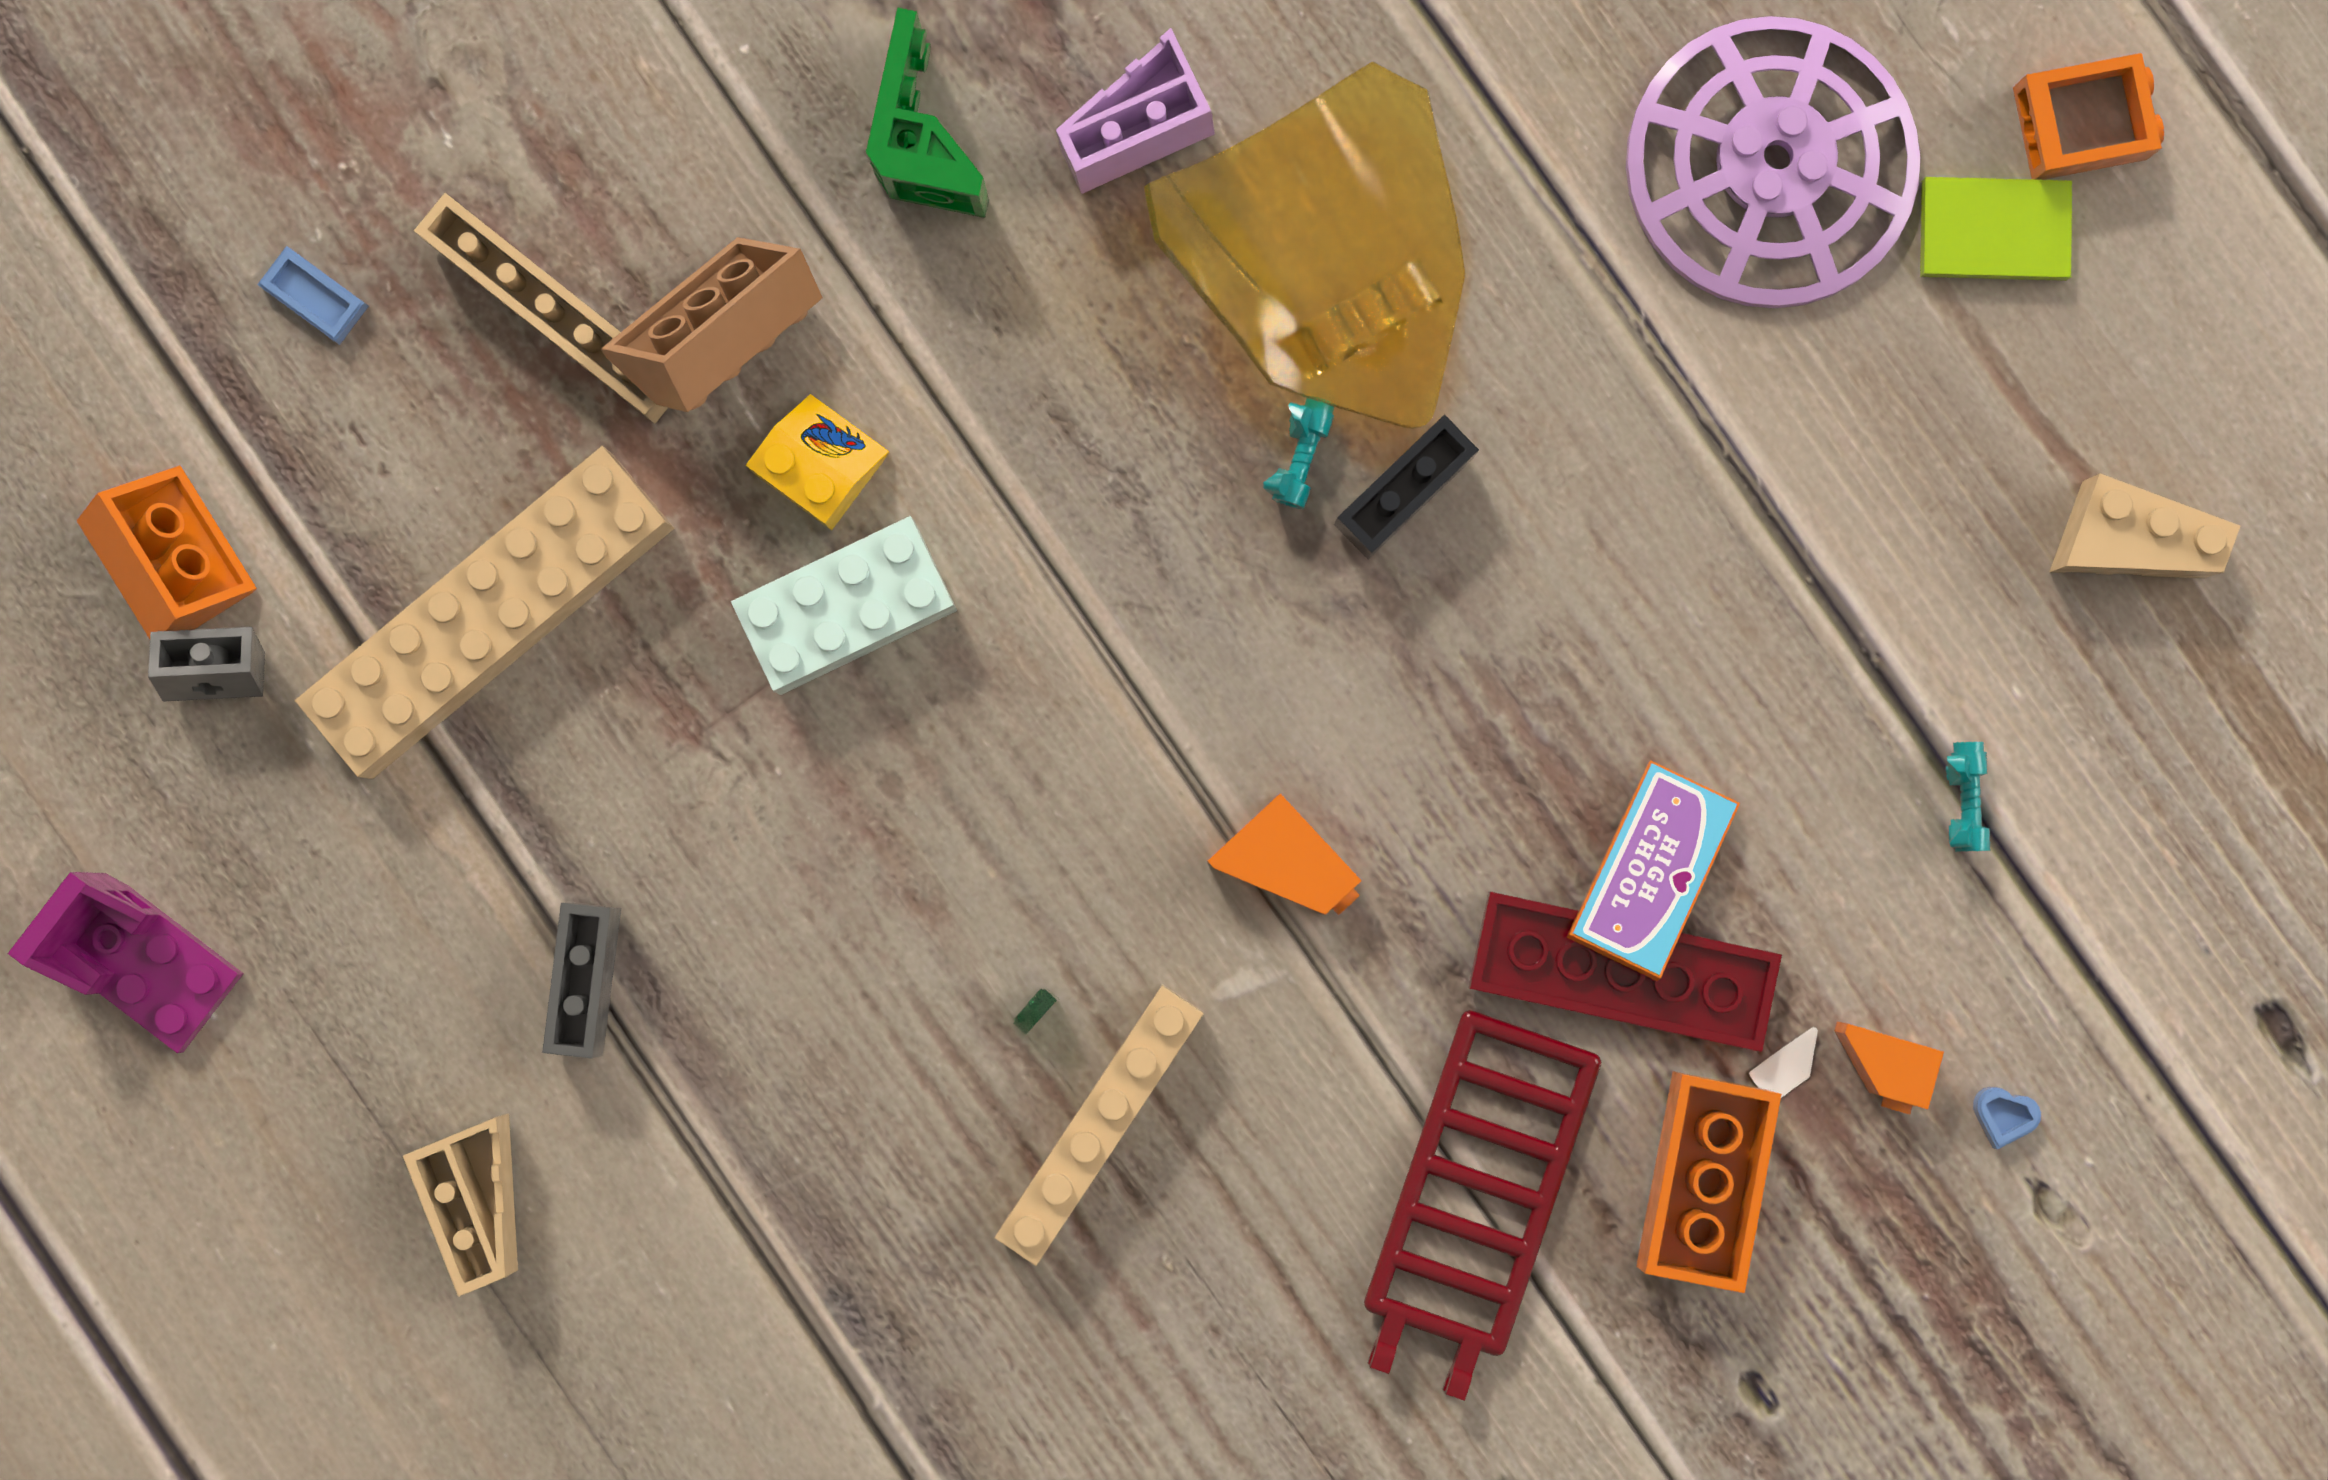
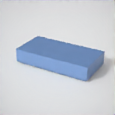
M288 246L284 248L257 284L339 345L369 307Z

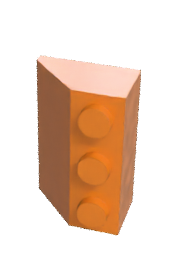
M181 465L97 493L77 519V523L149 639L150 632L195 630L257 589Z

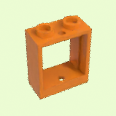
M2142 53L2027 74L2013 87L2032 179L2045 180L2145 161L2162 149L2164 125L2160 115L2154 113L2151 98L2154 92V78L2151 69L2144 65ZM2122 76L2135 141L2063 155L2049 89Z

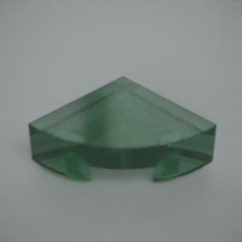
M1042 987L1013 1019L1015 1021L1013 1024L1027 1035L1059 998L1047 987Z

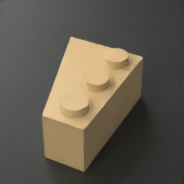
M2099 473L2082 481L2050 572L2207 578L2225 571L2240 525Z
M509 1113L403 1155L458 1297L518 1271Z

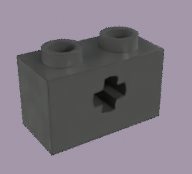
M252 627L150 632L148 678L163 702L263 697L265 651Z

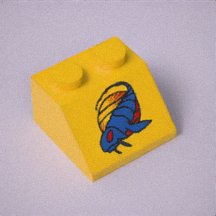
M810 394L773 427L746 466L753 474L832 531L890 452Z

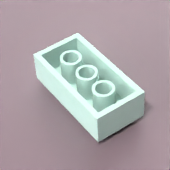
M911 516L731 601L772 690L780 695L957 611L922 535Z

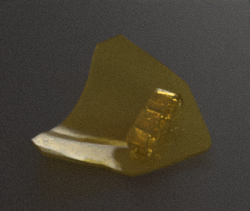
M1373 61L1247 139L1206 160L1165 175L1143 187L1154 242L1235 337L1270 385L1305 398L1400 427L1420 428L1433 418L1466 273L1456 212L1441 153L1429 90Z

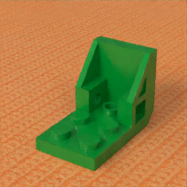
M897 7L866 154L874 174L890 199L985 218L989 197L983 176L935 116L918 113L920 90H915L918 71L925 73L927 70L931 44L926 42L927 30L922 29L917 11Z

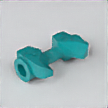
M1307 397L1305 405L1289 403L1288 406L1291 411L1289 420L1290 437L1299 439L1291 461L1292 464H1290L1289 470L1279 468L1273 476L1263 482V488L1272 495V500L1302 510L1305 509L1311 487L1306 485L1305 482L1314 457L1313 455L1320 438L1328 437L1334 419L1333 411L1335 405L1315 397Z
M1984 742L1953 743L1954 753H1951V756H1947L1948 766H1946V773L1950 786L1960 785L1962 813L1961 819H1951V825H1949L1950 847H1955V852L1991 851L1990 828L1982 827L1981 797H1979L1981 795L1980 776L1988 774L1987 752L1984 751Z

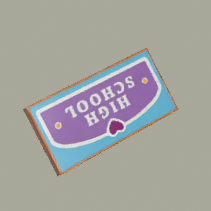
M1650 760L1646 765L1567 938L1658 981L1665 970L1740 803Z

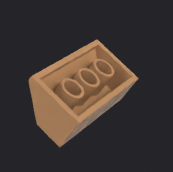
M737 237L603 346L601 350L605 357L656 405L689 412L704 404L707 396L724 381L737 376L741 371V367L757 353L770 348L774 344L775 338L790 325L803 320L807 316L808 310L823 297L800 248Z

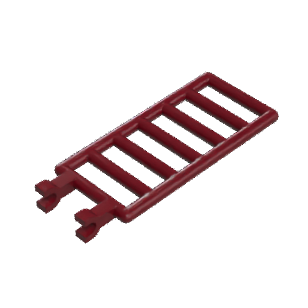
M1473 1010L1465 1011L1462 1014L1364 1299V1306L1367 1311L1384 1317L1367 1362L1370 1368L1389 1374L1404 1325L1422 1330L1459 1344L1442 1390L1445 1391L1446 1395L1465 1401L1480 1351L1492 1356H1500L1505 1352L1601 1068L1602 1061L1599 1055ZM1476 1033L1579 1068L1570 1097L1467 1061ZM1460 1080L1563 1115L1554 1144L1451 1108ZM1444 1127L1547 1162L1539 1190H1533L1435 1155ZM1428 1174L1530 1209L1531 1213L1523 1237L1519 1238L1420 1203L1419 1200ZM1412 1221L1516 1257L1507 1285L1499 1284L1403 1250ZM1396 1268L1499 1304L1491 1332L1488 1333L1388 1298L1387 1294Z

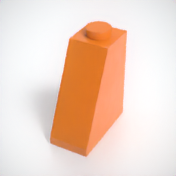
M1281 793L1207 861L1217 871L1323 915H1326L1331 909L1338 915L1341 914L1360 896L1354 888L1362 880Z

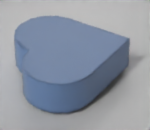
M1983 1088L1976 1094L1973 1101L1974 1113L1993 1149L1998 1150L2031 1133L2038 1127L2041 1121L2040 1107L2033 1099L2021 1095L2011 1096L2008 1091L2002 1088Z

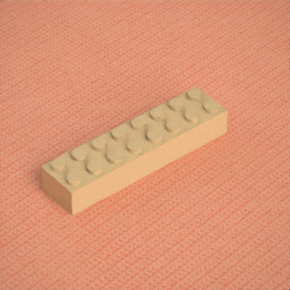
M601 446L294 701L357 777L374 779L675 528L617 458L605 447Z

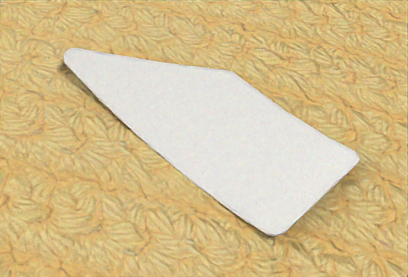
M1812 1027L1751 1070L1749 1075L1757 1087L1781 1093L1782 1098L1810 1077L1818 1032L1817 1028Z

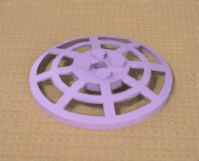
M1768 16L1743 19L1714 28L1689 42L1665 63L1650 82L1635 111L1627 140L1626 174L1629 196L1637 220L1652 247L1674 271L1692 285L1720 299L1751 307L1783 308L1806 305L1833 296L1856 283L1884 258L1898 240L1912 212L1919 186L1920 150L1917 129L1908 103L1894 78L1871 53L1851 38L1827 26L1798 18ZM1767 29L1799 31L1812 35L1804 59L1771 55L1754 57L1745 61L1731 37L1744 32ZM1830 42L1845 49L1865 64L1883 84L1890 99L1866 107L1862 99L1847 82L1831 70L1822 67ZM1712 46L1725 70L1717 73L1701 87L1685 111L1657 104L1663 89L1676 72L1697 53ZM1781 70L1796 72L1798 76L1790 98L1779 96L1763 98L1752 73ZM1817 81L1825 84L1838 94L1852 113L1827 122L1817 110L1809 105ZM1732 82L1745 107L1732 118L1728 125L1700 116L1703 108L1711 98ZM1896 117L1900 118L1904 130L1907 151L1906 182L1902 197L1876 184L1879 176L1880 150L1875 125ZM1649 123L1677 130L1673 161L1679 189L1654 202H1651L1646 187L1643 164L1645 135ZM1860 131L1865 150L1863 178L1837 167L1838 150L1836 141ZM1692 135L1718 143L1716 158L1718 171L1695 182L1690 165ZM1771 145H1779L1785 148L1790 157L1788 167L1784 169L1770 167L1764 158L1765 148ZM1830 186L1855 197L1844 215L1831 227L1823 231L1812 204L1821 197ZM1726 190L1736 203L1746 209L1738 232L1731 230L1719 221L1706 207L1703 200ZM1868 204L1894 216L1888 229L1872 250L1852 267L1838 274L1829 245L1836 242L1855 225L1865 212ZM1688 208L1694 219L1708 234L1721 244L1731 248L1720 276L1704 269L1687 256L1667 234L1660 221ZM1794 215L1803 236V240L1787 243H1770L1756 240L1765 217ZM1809 254L1819 280L1818 283L1806 287L1782 290L1752 288L1738 284L1749 256L1781 260L1798 258Z

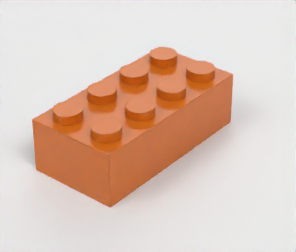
M1672 1072L1636 1265L1642 1272L1649 1275L1745 1293L1781 1093L1696 1075Z

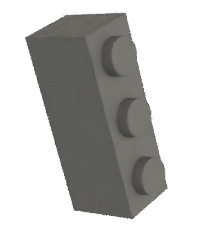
M561 903L542 1053L590 1059L603 1056L621 908L580 903Z

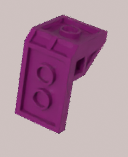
M70 872L7 953L23 966L84 995L100 994L176 1053H183L244 974L130 886L106 873Z

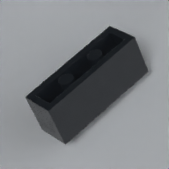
M1444 414L1337 517L1334 525L1369 560L1474 459L1479 449Z

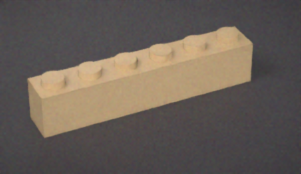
M446 193L442 195L414 232L655 424L668 407L656 405L614 366L601 350L603 346L621 332Z
M1163 984L1161 985L998 1230L995 1239L1037 1266L1203 1016V1011Z

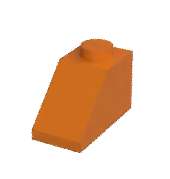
M1836 1023L1834 1031L1867 1091L1883 1097L1881 1107L1909 1115L1913 1106L1928 1110L1944 1051L1848 1023Z

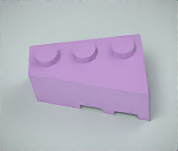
M1171 28L1160 37V42L1140 60L1136 58L1125 68L1126 73L1105 91L1101 89L1056 129L1062 154L1081 194L1215 134L1211 109Z

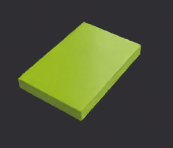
M1925 177L1921 181L1920 277L2067 281L2071 278L2072 180Z

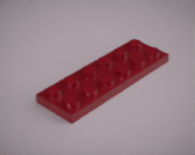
M1488 892L1468 986L1469 989L1759 1052L1763 1051L1782 954L1681 933L1661 978L1655 981L1567 938L1579 912L1578 910Z

